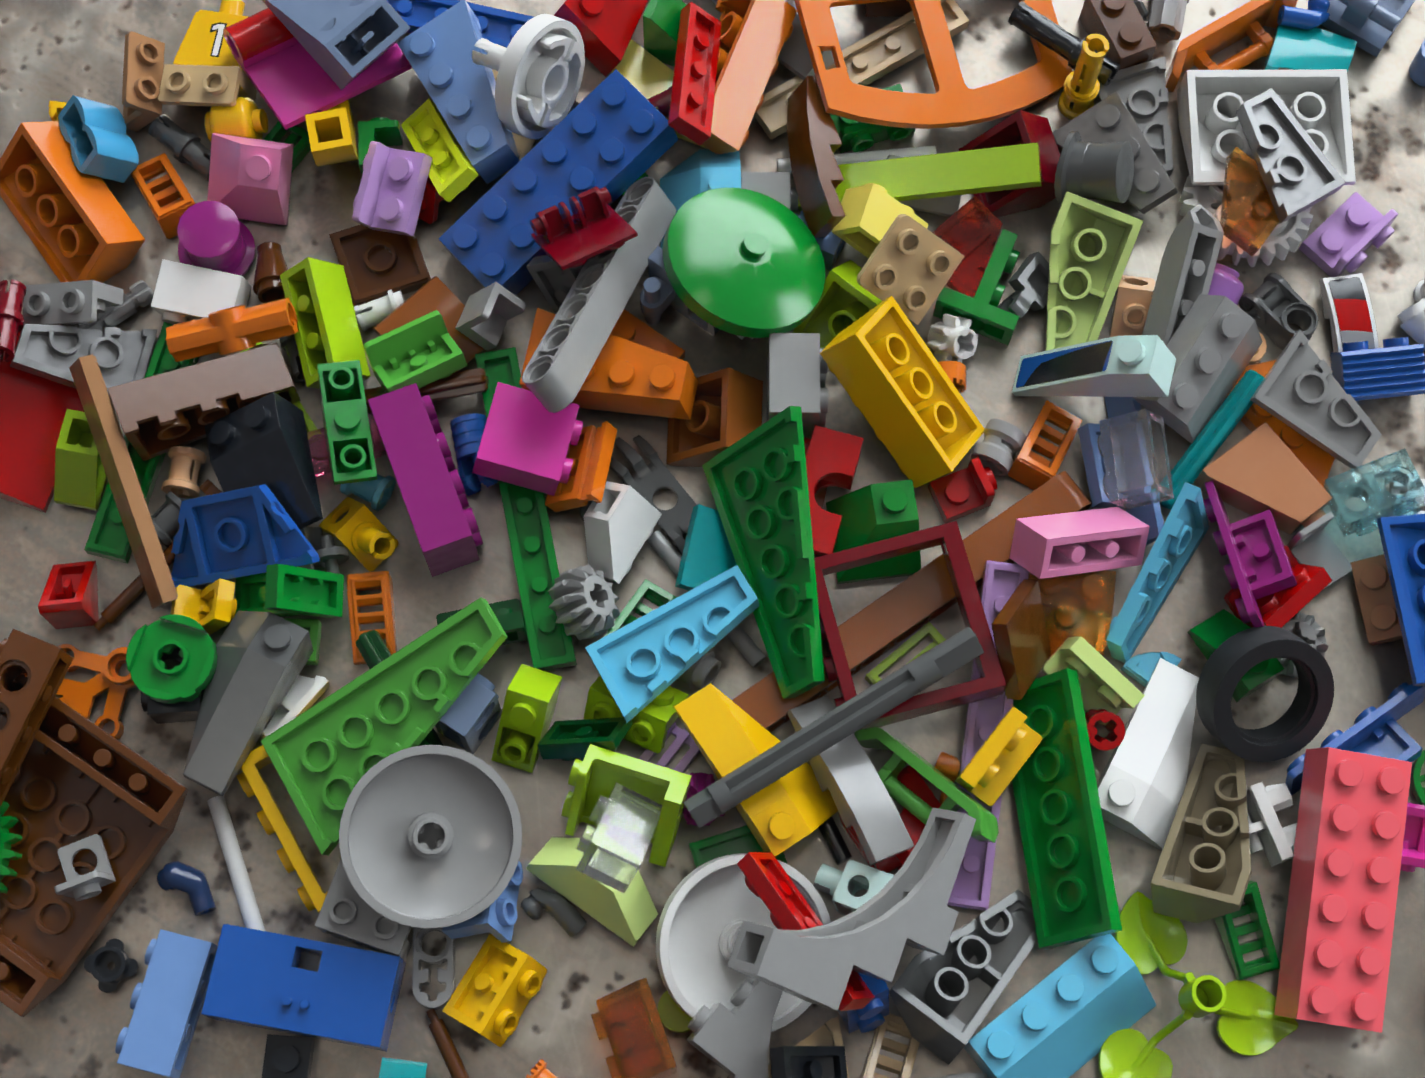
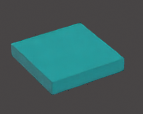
M700 504L694 506L675 584V587L687 591L736 566L718 510Z

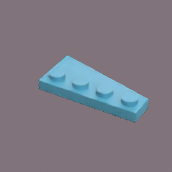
M1187 482L1184 483L1134 585L1128 593L1119 615L1115 616L1108 625L1105 638L1112 658L1126 663L1131 658L1208 531L1209 525L1201 488Z
M738 565L590 644L585 649L626 723H628L760 606L759 601Z

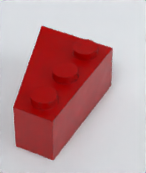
M566 0L553 16L567 20L578 28L584 43L585 57L606 77L621 62L648 0Z

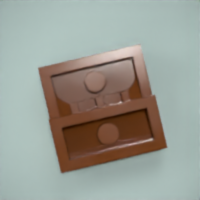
M434 276L373 328L381 336L437 310L443 317L448 333L463 352L467 363L475 357V354H479L484 349L455 329L465 305L437 276Z

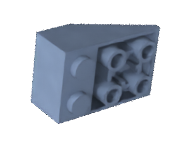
M262 0L341 90L396 44L410 29L408 24L387 0Z

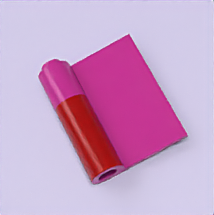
M269 8L223 29L225 40L234 58L285 130L306 121V114L326 111L412 69L411 64L396 43L341 90Z

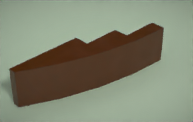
M814 75L807 76L788 98L787 135L792 173L805 220L814 237L822 238L826 237L846 216L835 191L837 186L844 180L834 156L842 142L831 115L825 112L818 84Z

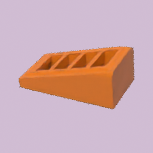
M163 153L137 165L131 176L166 238L171 239L178 235L177 228L181 216L195 202L167 155ZM166 171V173H167L166 175H164V176H162V177H160V178H158V179H156V180H154V181H152V182H150V183H147V184L145 183L146 181H148V180H150V179H152V178H154V177H156V176H158V175H160L161 173H163V172Z
M1046 400L1028 432L1021 450L1016 454L1008 476L1032 490H1036L1056 475L1083 420ZM1047 420L1065 430V435L1046 425L1045 421ZM1038 435H1041V436L1047 438L1048 440L1054 442L1055 444H1057V445H1059V446H1058V447L1055 446L1054 444H1052V443L1046 441L1045 439L1039 437ZM1031 448L1034 449L1035 451L1041 453L1042 455H1044V456L1050 458L1051 461H1049V460H1047L1046 458L1040 456L1039 454H1037V453L1031 451Z
M389 571L346 575L354 664H367L356 646L359 636L371 631H362V624L384 622L385 629L374 630L379 632L382 639H386V646L391 655L397 652L393 581ZM381 589L382 592L360 595L359 591ZM383 605V611L361 613L360 607Z

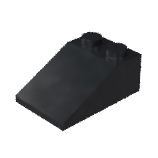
M272 392L205 426L210 462L223 492L266 484L299 529L323 519L303 410L275 392Z

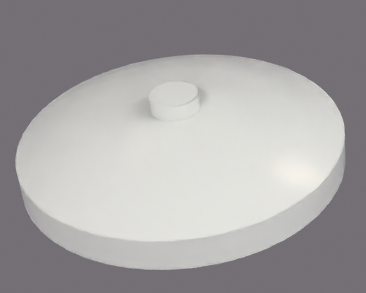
M747 853L718 857L694 869L676 886L661 913L656 934V957L660 976L671 998L691 1018L695 1016L703 1005L710 1009L714 1003H721L731 1011L735 1005L730 1002V999L745 980H748L750 983L754 981V978L727 967L743 920L777 929L770 919V910L760 897H757L749 890L745 883L746 876L737 865ZM777 860L822 924L831 923L825 903L813 884L795 868ZM783 991L773 1017L771 1032L797 1019L812 1003Z

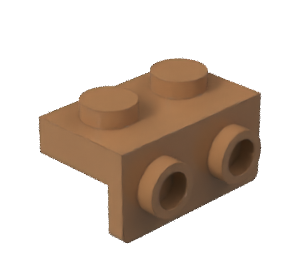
M133 31L125 35L122 104L124 105L123 118L126 123V129L137 132L162 115V103L158 100L164 69L165 43Z
M1384 554L1350 562L1368 643L1375 646L1403 639Z

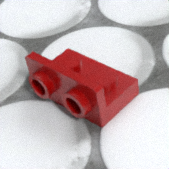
M1284 546L1297 585L1256 599L1264 625L1282 628L1332 582L1325 568L1299 564L1289 547ZM1239 588L1231 589L1225 594L1224 600L1233 614L1242 621L1235 604V599L1242 597ZM1252 622L1246 623L1251 628L1254 627Z

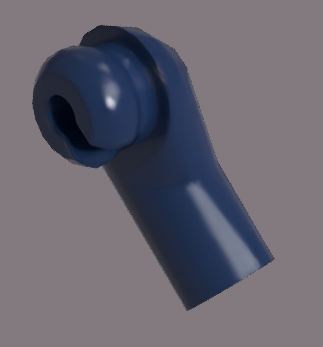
M174 861L167 863L158 872L157 882L163 890L177 889L188 894L195 916L205 915L216 909L206 876L201 870L182 862Z

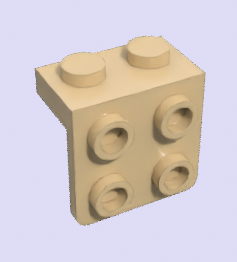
M900 214L895 218L857 275V283L881 301L893 296L907 318L916 325H919L965 256L910 216Z

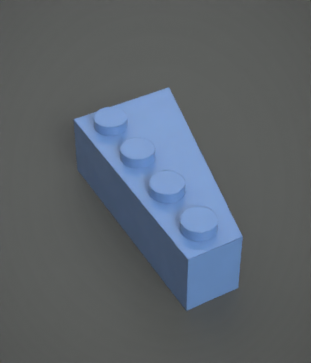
M461 0L397 43L469 161L488 184L513 168L520 161L512 132L503 126L496 111V81L491 68L475 64L472 60V50L485 55L487 52L474 46L479 39L483 38L481 26L466 0Z

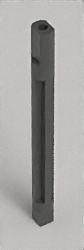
M970 627L964 628L902 668L685 800L683 803L699 828L980 656L984 651L976 634Z

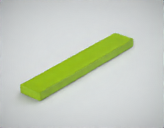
M1038 143L841 164L838 166L844 180L837 186L835 191L841 203L846 189L863 186L867 183H875L883 186L888 194L899 202L1040 187ZM798 199V208H799L800 211H802V208H801V205H800V202H799V199Z

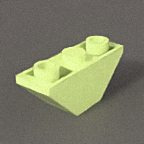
M551 837L526 868L633 947L658 915L637 865L600 838Z

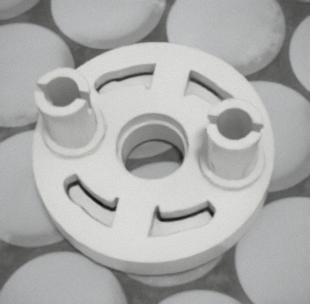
M541 14L527 21L514 35L507 48L484 38L479 39L475 43V47L485 50L487 54L472 50L473 62L498 71L495 86V105L499 120H501L507 130L529 139H540L545 137L567 116L580 89L585 66L583 39L578 28L573 23L553 15Z

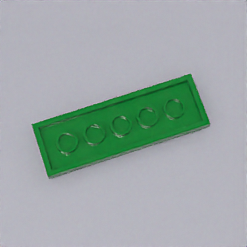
M1066 668L1034 679L1021 700L1013 699V706L1027 716L1024 723L1042 736V741L1012 779L1038 946L1043 949H1052L1122 931L1077 670Z

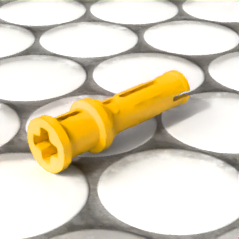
M1090 34L1086 37V41L1082 43L1075 71L1066 77L1063 85L1064 91L1058 100V108L1061 114L1072 120L1094 106V99L1100 90V83L1097 78L1106 52L1109 50V42L1103 35ZM1071 102H1074V106L1071 109L1070 104Z

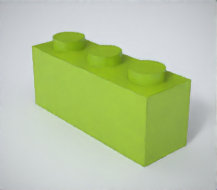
M307 257L282 273L280 278L285 298L289 297L298 319V332L294 336L306 386L319 389L317 364L360 360L363 381L371 377L344 266Z

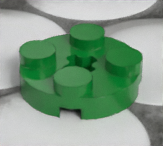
M169 614L159 617L161 620L154 621L149 626L145 624L133 635L126 652L127 668L135 685L144 695L157 702L174 704L182 701H194L199 697L201 691L209 685L215 674L218 660L215 642L200 623L187 616ZM174 649H180L179 656L183 659L181 664L174 666L171 670L166 669L167 664L161 660L163 654L168 655Z

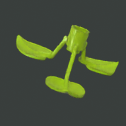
M1139 891L1132 894L1126 901L1120 912L1122 931L1115 932V940L1136 964L1141 975H1147L1158 968L1163 975L1183 981L1184 985L1178 994L1179 1005L1183 1011L1157 1032L1149 1042L1141 1032L1134 1029H1122L1111 1034L1105 1040L1099 1052L1098 1066L1101 1078H1171L1173 1070L1172 1060L1165 1052L1155 1047L1161 1040L1192 1017L1200 1018L1211 1013L1220 1015L1216 1026L1219 1038L1231 1051L1242 1056L1260 1055L1270 1050L1284 1037L1298 1028L1299 1025L1295 1019L1274 1015L1276 997L1256 983L1248 980H1233L1223 985L1218 978L1211 975H1203L1195 979L1192 972L1183 973L1170 969L1167 965L1180 961L1186 952L1188 939L1182 922L1177 918L1154 913L1153 901Z

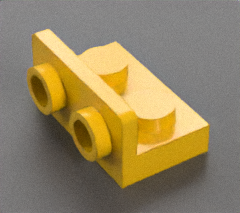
M1014 706L1005 714L955 780L987 806L994 805L1042 741V736L1024 723L1027 716Z
M489 934L442 1012L482 1035L495 1045L502 1047L507 1038L516 1030L519 1018L529 1001L540 990L547 969L530 955L506 942L501 943L496 937Z

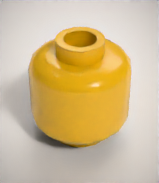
M238 97L235 106H212L210 112L205 114V130L210 142L213 133L262 140L263 133L268 132V118L265 110L259 109L253 99L250 97Z

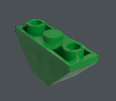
M360 360L317 364L323 426L334 485L377 480Z

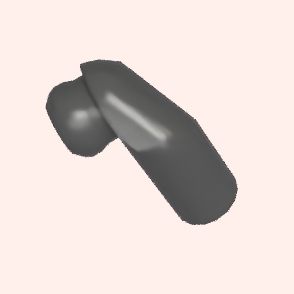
M541 888L529 891L530 896L521 902V908L531 919H539L542 913L546 911L570 937L577 934L587 923L564 896Z

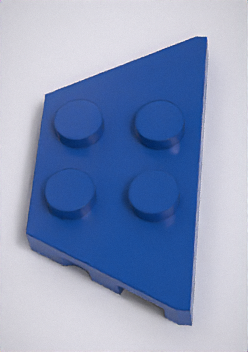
M266 484L187 499L181 502L178 516L179 531L174 536L171 553L175 554L171 574L175 587L178 585L189 587L215 582L219 578L227 580L265 573L266 566L272 564L297 567L320 561L319 554Z

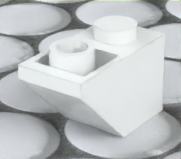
M606 481L602 502L596 503L592 501L584 514L588 565L594 571L602 570L605 581L620 584L623 577L631 570L634 559L645 541L652 535L654 526L662 515L630 485Z

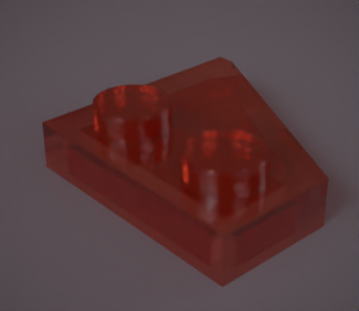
M976 196L971 198L932 232L965 256L946 284L952 290L974 298L1003 225Z

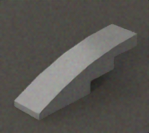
M828 696L790 709L787 714L795 732L835 709V706ZM854 733L809 760L822 792L830 791L845 827L853 826L870 866L914 847V843L893 800Z

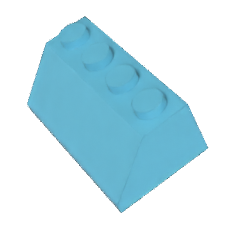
M1111 934L1093 938L971 1037L964 1049L981 1071L987 1073V1078H1069L1100 1052L1101 1046L1111 1034L1118 1030L1130 1028L1153 1009L1156 1003L1136 964Z

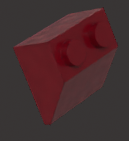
M1019 110L959 148V151L1029 143H1038L1041 186L974 193L973 195L982 220H990L1040 208L1056 198L1054 184L1060 153L1048 118Z

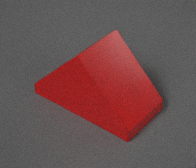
M96 560L52 566L38 604L39 613L55 629L94 626L99 620Z

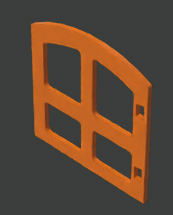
M794 0L825 112L858 122L898 128L933 129L961 127L992 121L1014 114L1019 110H1024L1049 98L1064 88L1063 85L1066 77L1073 72L1072 68L1068 66L1066 59L1030 36L1037 58L1035 65L1001 81L970 89L964 83L940 0H906L910 3L936 93H906L855 84L849 79L830 7L893 0ZM1019 0V2L1024 1L1028 6L1059 25L1051 0ZM821 51H832L836 68L826 70Z

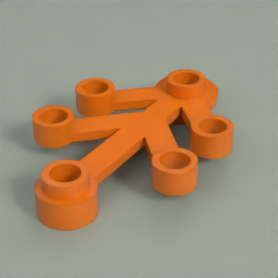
M71 644L58 646L66 652L73 651L74 659L67 672L83 668L99 672V674L85 683L64 678L56 695L63 696L59 698L62 702L89 720L95 698L109 689L103 715L95 721V725L103 729L107 722L114 721L115 729L110 735L119 740L124 732V725L120 720L127 691L136 687L130 673L123 677L119 674L120 667L126 663L128 647L117 648L107 656L80 651Z

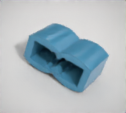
M72 95L59 113L58 119L61 133L64 139L70 143L74 165L81 173L124 183L136 169L139 162V154L133 140L126 135V123L121 112L115 106Z

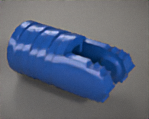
M479 413L461 415L450 422L459 476L467 496L481 491V483L487 487L498 483L496 479L472 473L487 421L486 415Z

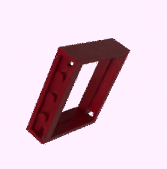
M957 521L814 558L821 641H826L829 656L823 657V664L828 682L837 681L841 697L834 699L835 707L840 706L857 694L823 577L825 575L941 545L965 628L970 627L984 651L983 654L975 658L980 676L979 679L915 695L861 729L882 727L999 696L1004 693L1006 682Z

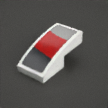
M1363 274L1321 278L1320 285L1324 319H1330L1333 352H1343L1342 343L1368 341L1369 349L1379 348L1372 305Z

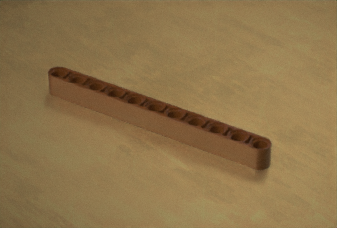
M1066 471L1057 474L963 539L977 588L983 583L986 560L1014 563L1009 557L1016 519L1085 511L1090 508L1092 503ZM943 554L838 626L851 676L957 603ZM822 640L823 657L829 656L825 640ZM824 668V682L796 698L783 699L773 671L732 701L771 733L790 720L787 714L790 709L820 699L836 688L838 684L837 681L828 682Z

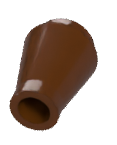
M264 242L257 247L258 257L253 291L258 295L260 302L267 303L285 298L280 275L287 271L288 267L282 254L281 245L276 242Z

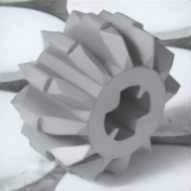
M590 565L579 566L561 573L560 577L554 579V586L548 590L549 595L554 600L549 608L556 612L557 619L555 623H562L564 625L567 636L575 635L579 640L590 639L607 632L609 628L614 626V619L620 615L619 609L615 605L619 597L613 594L611 589L613 582L605 581L602 570L594 571Z

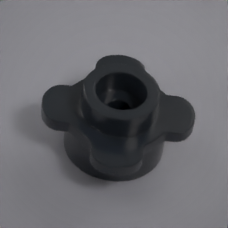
M119 939L108 940L104 947L89 955L84 962L85 970L99 981L98 987L105 993L114 992L119 982L126 977L135 976L139 968L138 962L135 959L129 958L125 953L124 943ZM109 962L115 963L113 970L108 969Z

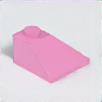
M213 133L207 201H217L227 205L234 211L238 219L287 225L294 144Z

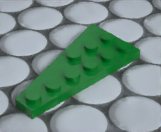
M789 406L702 465L736 565H738L758 598L760 606L753 611L783 699L796 698L825 681L802 411L799 406Z

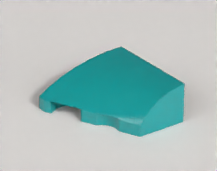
M1278 25L1264 70H1278L1281 67L1289 68L1290 70L1347 69L1348 72L1357 41L1317 27L1304 30Z

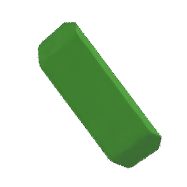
M878 727L861 729L854 732L855 737L864 748L891 750L894 752L877 773L890 797L926 825L932 807L897 779L898 774L907 763L948 796L939 809L957 812L962 807L968 812L969 816L976 819L971 837L978 841L995 843L999 831L997 818L994 814L907 744Z

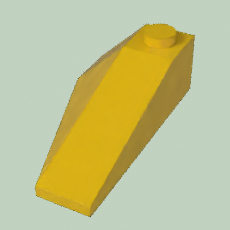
M711 683L673 706L718 780L781 742ZM807 762L735 806L763 852H772L775 857L811 834L838 811L830 791L822 792L815 774Z

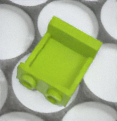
M590 744L583 761L575 759L570 772L568 784L575 786L574 792H568L561 816L568 818L565 834L574 837L579 823L585 822L652 843L648 862L666 867L676 840L684 808L683 802L686 800L692 775Z

